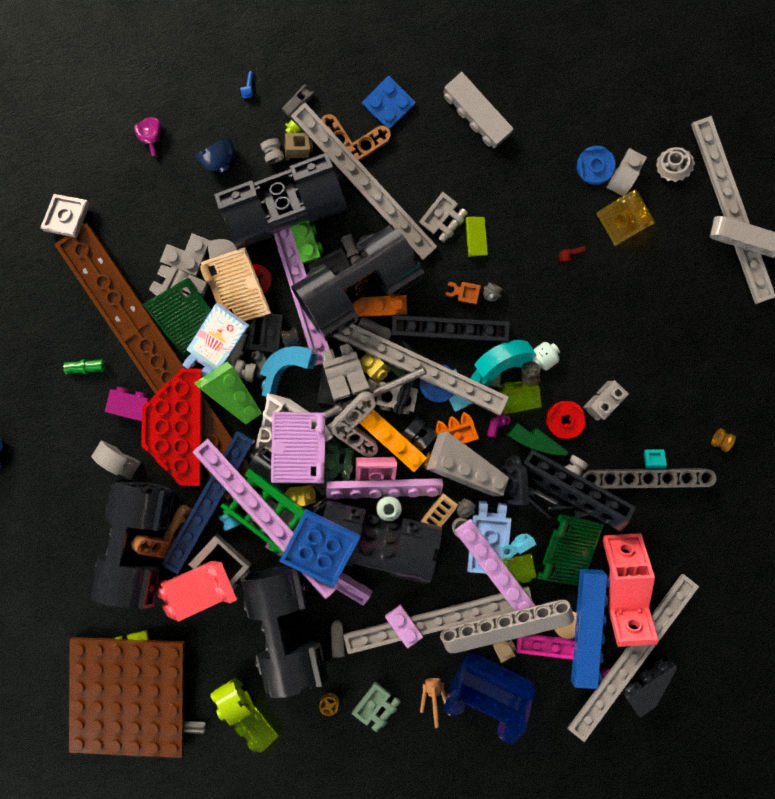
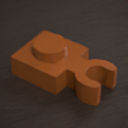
M453 282L448 283L449 287H454V292H446L447 297L454 298L459 296L458 302L472 305L478 304L481 285L462 282L461 287H458Z

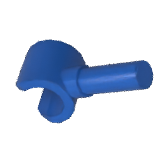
M252 71L248 73L247 86L241 87L243 99L253 96Z

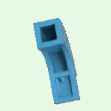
M292 346L280 349L266 360L260 372V375L266 376L261 387L263 390L262 395L266 397L268 393L276 395L281 375L288 367L296 365L306 369H313L318 350Z

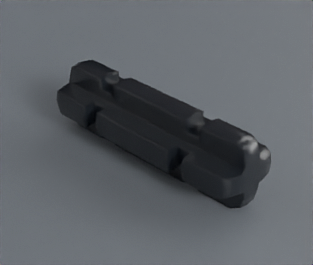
M414 380L403 384V387L401 386L393 412L403 414L404 404L407 403L411 392L410 387L413 386Z

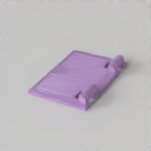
M272 412L271 483H324L325 413ZM312 420H317V429H311ZM311 466H316V476H311Z

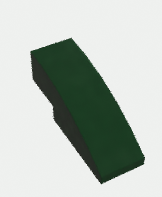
M514 423L506 434L516 442L540 452L554 455H567L568 453L537 428H534L530 433L518 423Z

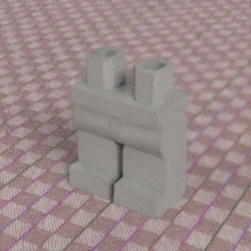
M161 265L158 275L166 279L163 285L154 281L149 290L155 295H159L188 277L198 288L202 297H204L209 283L173 266L170 268ZM187 287L181 290L182 292L186 291L191 294Z
M349 343L340 346L342 353L340 357L335 358L332 349L323 352L324 362L322 363L334 402L350 397L345 377H347L352 395L369 390V385L357 353L353 352Z
M615 380L607 381L596 393L597 395H594L583 408L596 421L601 418L605 420L629 393Z

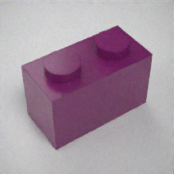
M117 387V390L110 389L105 412L142 421V407L152 398H148L146 393L138 391L135 394L128 393L129 389Z

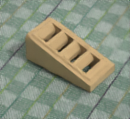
M442 492L420 522L428 523L427 519L429 518L441 527L457 508L458 504ZM444 501L451 507L447 509L441 502ZM439 507L445 511V515L437 511L436 508ZM433 512L441 518L440 521L432 516Z

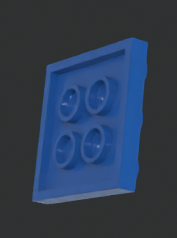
M305 509L279 562L334 587L358 543L360 535Z

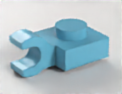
M526 533L518 535L514 541L510 542L511 545L504 543L499 548L502 551L508 549V553L503 555L508 560L516 553L521 554L535 546L536 542L533 537Z

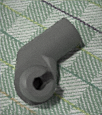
M255 350L251 354L252 359L255 360L258 366L254 376L263 379L264 376L260 375V372L267 357L262 351Z

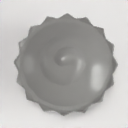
M674 147L667 149L657 158V172L661 174L662 178H666L667 181L673 180L676 182L683 180L693 171L694 157L683 148Z

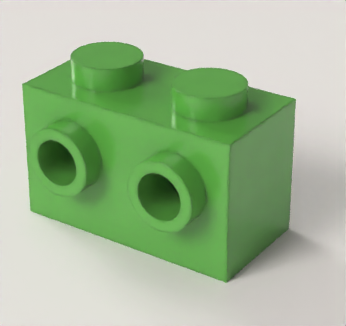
M308 220L291 226L302 263L306 265L322 258L321 254L324 252L321 243L316 242L315 235H318L315 224H311Z

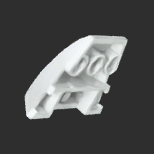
M268 393L255 449L259 450L265 445L264 448L272 452V412H310L288 398ZM312 420L311 429H317V420ZM325 426V442H326V441H328L329 439H331L333 436H332V434L329 432V430L327 429V427Z

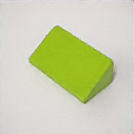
M466 217L468 257L487 256L485 218Z

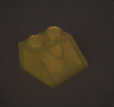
M637 190L622 196L597 212L599 219L615 246L655 223Z

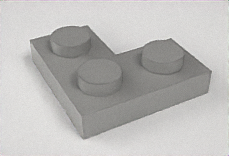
M192 233L185 251L167 244L160 262L197 277L201 268V262H203L208 250L207 241L210 240Z

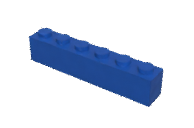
M580 569L574 658L571 682L575 688L598 689V682H601L602 679L599 668L600 664L603 663L601 645H604L605 635L602 631L603 626L606 625L604 607L608 605L606 588L609 587V577L603 570Z

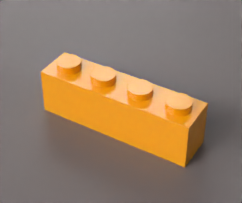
M374 409L360 422L366 430L413 472L427 459L422 452Z

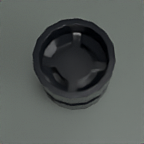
M417 416L401 434L408 441L413 440V445L422 452L437 436V433L431 427H426V423Z

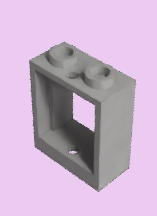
M217 534L189 565L193 569L203 565L202 561L219 544L243 566L229 581L234 590L237 587L235 582L239 578L242 579L250 572L248 568L251 563Z

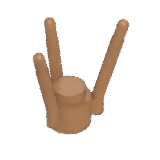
M429 678L423 684L420 712H424L428 693V696L432 697L435 728H438L436 696H439L440 692L449 716L451 715V710L445 694L444 683L439 678Z

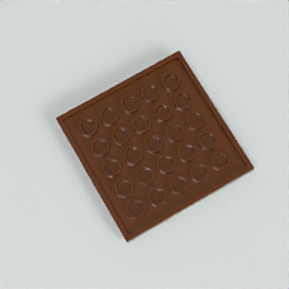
M72 637L70 639L69 753L182 758L184 755L185 641Z

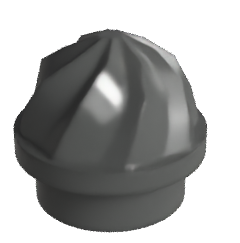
M489 282L484 287L483 295L487 301L493 302L501 297L503 289Z
M463 498L461 502H458L457 513L461 518H469L475 513L474 509L476 506L471 501Z

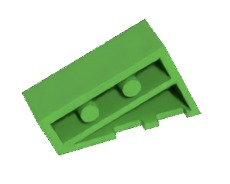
M225 362L194 383L199 389L245 424L262 414L237 372L228 362Z

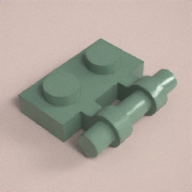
M375 682L354 708L352 715L365 725H368L373 720L375 723L371 728L378 732L381 727L383 728L387 724L386 720L390 715L397 711V706L401 701L396 697L392 702L387 701L390 693ZM383 706L385 711L381 716L377 715L376 713Z

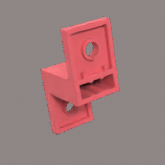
M642 534L603 535V544L610 567L607 607L617 646L657 645L658 637L649 610L655 576ZM621 550H628L630 553H624ZM629 625H635L638 629H631Z
M210 561L170 580L162 579L158 582L157 595L165 603L162 607L166 616L178 622L219 602L232 603L237 600L222 562Z

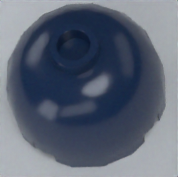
M227 137L195 155L205 169L210 171L219 170L221 173L230 168L229 163L234 160L235 149L231 139Z

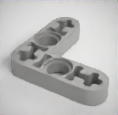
M370 392L359 394L331 424L332 433L337 438L366 457L374 456L377 453V442L356 426L375 407V398ZM363 400H365V401L370 400V403L365 402V403L363 404ZM353 411L358 413V416L355 418L348 416ZM357 434L360 437L357 440H351L350 436Z

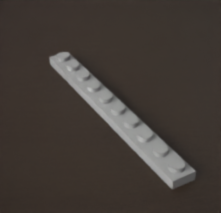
M306 103L302 104L291 115L294 121L324 153H328L330 160L386 221L392 224L394 229L398 228L412 249L422 260L437 247Z
M712 116L693 122L691 126L724 217L750 224ZM735 246L755 304L774 298L775 293L761 254Z
M354 324L333 336L408 373L425 367L427 374L419 378L499 416L509 398Z
M684 574L680 575L651 615L658 642L699 587ZM656 645L628 646L600 683L598 689L594 691L568 726V729L585 742Z
M523 587L525 592L531 598L529 587ZM500 593L411 616L410 618L422 635L449 627L514 612L515 610ZM389 622L343 635L348 654L402 641Z

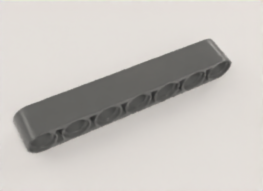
M703 468L585 470L581 473L585 479L589 474H592L594 476L593 483L601 488L710 487L716 482L715 473ZM649 473L651 480L645 483L644 476ZM668 473L670 480L664 483L663 476ZM688 473L689 480L684 483L682 476ZM704 473L708 475L706 482H703L701 479ZM608 474L613 476V481L610 484L605 482V477ZM627 474H631L632 480L626 484L624 478Z

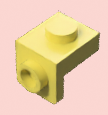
M368 353L359 360L362 369L377 383L385 379L390 372V369L380 359Z
M311 484L289 487L285 492L287 496L300 506L316 502V493Z

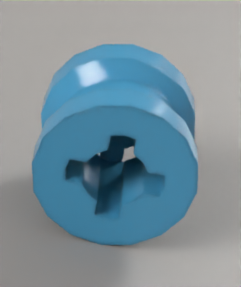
M225 514L219 516V519L224 523L223 528L225 531L242 524L235 517L230 518Z

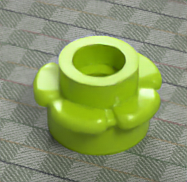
M292 120L285 124L288 133H301L303 131Z

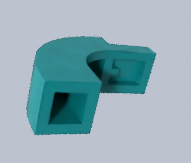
M513 340L502 343L478 359L474 364L477 369L470 379L489 387L501 372L512 367L527 368L536 356V352L528 341Z

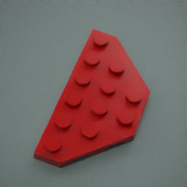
M180 369L142 407V447L156 459L165 471H168L179 485L183 486L201 485V462L193 454V451L202 444V390L194 384L202 378V369Z

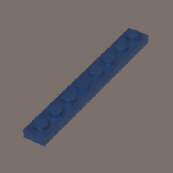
M240 431L235 433L223 454L237 471L255 441ZM213 475L210 477L161 564L177 575L182 570L226 492V489Z

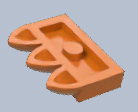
M465 412L461 416V424L452 416L449 419V428L443 422H437V435L447 431L463 444L479 439L472 418Z

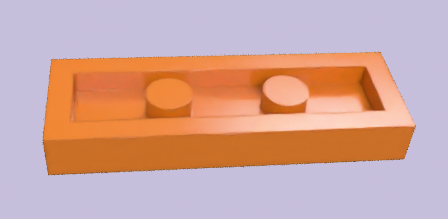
M406 295L396 296L392 300L389 296L362 297L352 303L358 317L407 315Z

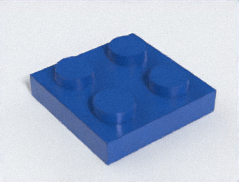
M388 75L362 102V105L383 126L391 130L416 105V102Z

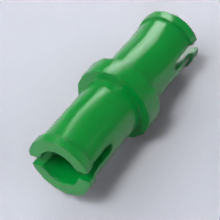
M82 359L79 362L64 363V372L66 374H88L89 372L105 371V361L103 359L93 361Z

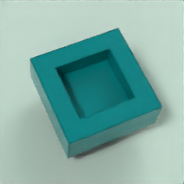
M664 450L644 451L646 470H666L667 463Z

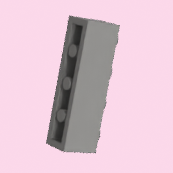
M463 72L459 73L444 87L443 93L445 94L444 98L449 104L453 103L457 107L458 114L462 118H467L470 122V127L476 133L479 132L483 136L482 139L487 146H492L495 149L511 135L513 131L511 125Z

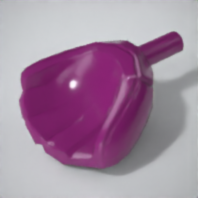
M149 117L136 124L134 131L140 141L145 144L149 143L151 155L154 156L156 155L154 142H157L160 137L161 122L157 118Z

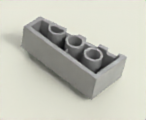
M449 432L438 433L426 470L491 496L504 495L508 476Z

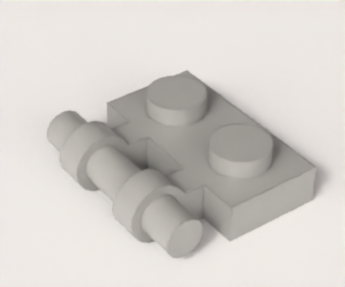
M442 192L419 221V224L433 235L439 229L442 234L438 239L445 243L448 238L453 236V231L456 227L464 222V217L468 212L463 208L458 213L455 212L454 208L458 203ZM450 216L453 220L446 227L443 222Z

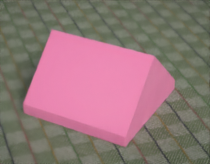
M394 457L356 458V481L395 480L397 462Z

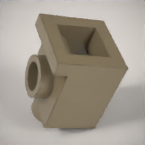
M285 133V159L309 158V152H313V142L309 141V136L306 133Z
M512 639L492 644L501 663L515 656L513 651L516 650Z

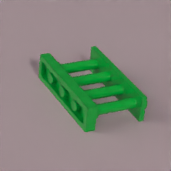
M249 469L245 474L248 478L246 481L252 488L258 485L263 489L261 498L265 502L268 499H272V497L279 501L278 507L274 511L278 517L288 509L294 513V518L288 525V528L293 532L305 509L254 470ZM235 499L230 505L225 502L220 506L224 509L223 513L230 518L235 517L270 544L269 548L273 552L283 554L269 536L252 522L253 519L249 514L245 517L236 510L239 507V503Z

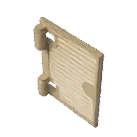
M246 247L201 262L200 270L204 280L210 285L216 303H220L228 310L232 309L233 314L243 321L271 313ZM214 265L217 274L211 276L208 267Z

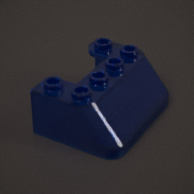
M469 653L464 658L449 688L443 711L452 716H459L464 711L466 704L498 720V736L503 741L514 745L527 729L535 687L527 678L476 653Z

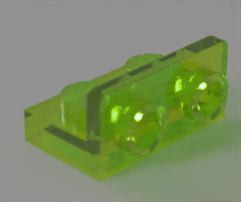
M527 378L520 382H507L498 387L500 393L509 397L503 409L504 414L542 407L540 388L536 379Z
M531 553L502 560L517 581L525 583L531 581L532 578H536Z
M254 706L253 713L235 723L236 727L234 729L241 737L244 736L248 740L246 744L253 752L255 750L262 752L278 735Z

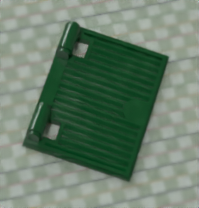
M188 277L143 304L183 357L190 354L187 348L212 310L199 293L198 288ZM187 287L191 294L185 296L181 290Z
M560 514L558 517V521L561 522L559 529H554L543 560L545 568L543 572H539L538 579L579 586L580 569L589 568L604 523Z

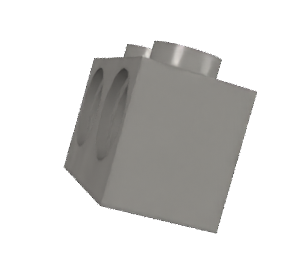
M380 382L379 387L387 383ZM401 386L389 391L393 395L390 402H384L381 398L382 394L377 396L376 405H380L379 409L390 411L391 407L394 408V405L397 404L396 400ZM410 387L411 392L409 396L411 397V403L408 406H404L403 414L409 415L410 411L414 412L418 392L416 388Z

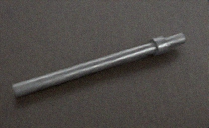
M422 367L369 392L374 397H377L426 375L427 371L425 367ZM355 398L344 403L335 404L333 408L324 411L325 419L336 414L339 415Z

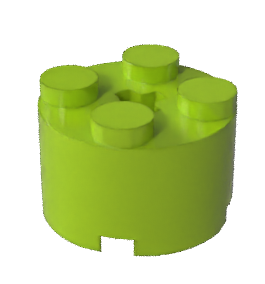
M237 678L227 682L210 694L213 702L217 704L218 710L216 712L221 720L225 719L230 726L252 714L254 709L250 695L247 691L244 692L240 688L243 684Z

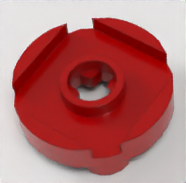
M560 401L549 409L546 425L549 431L558 438H574L585 427L584 412L574 402ZM569 415V421L571 422L563 425L561 417Z

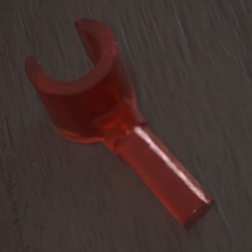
M585 247L561 251L559 253L560 261H570L572 254L585 251Z

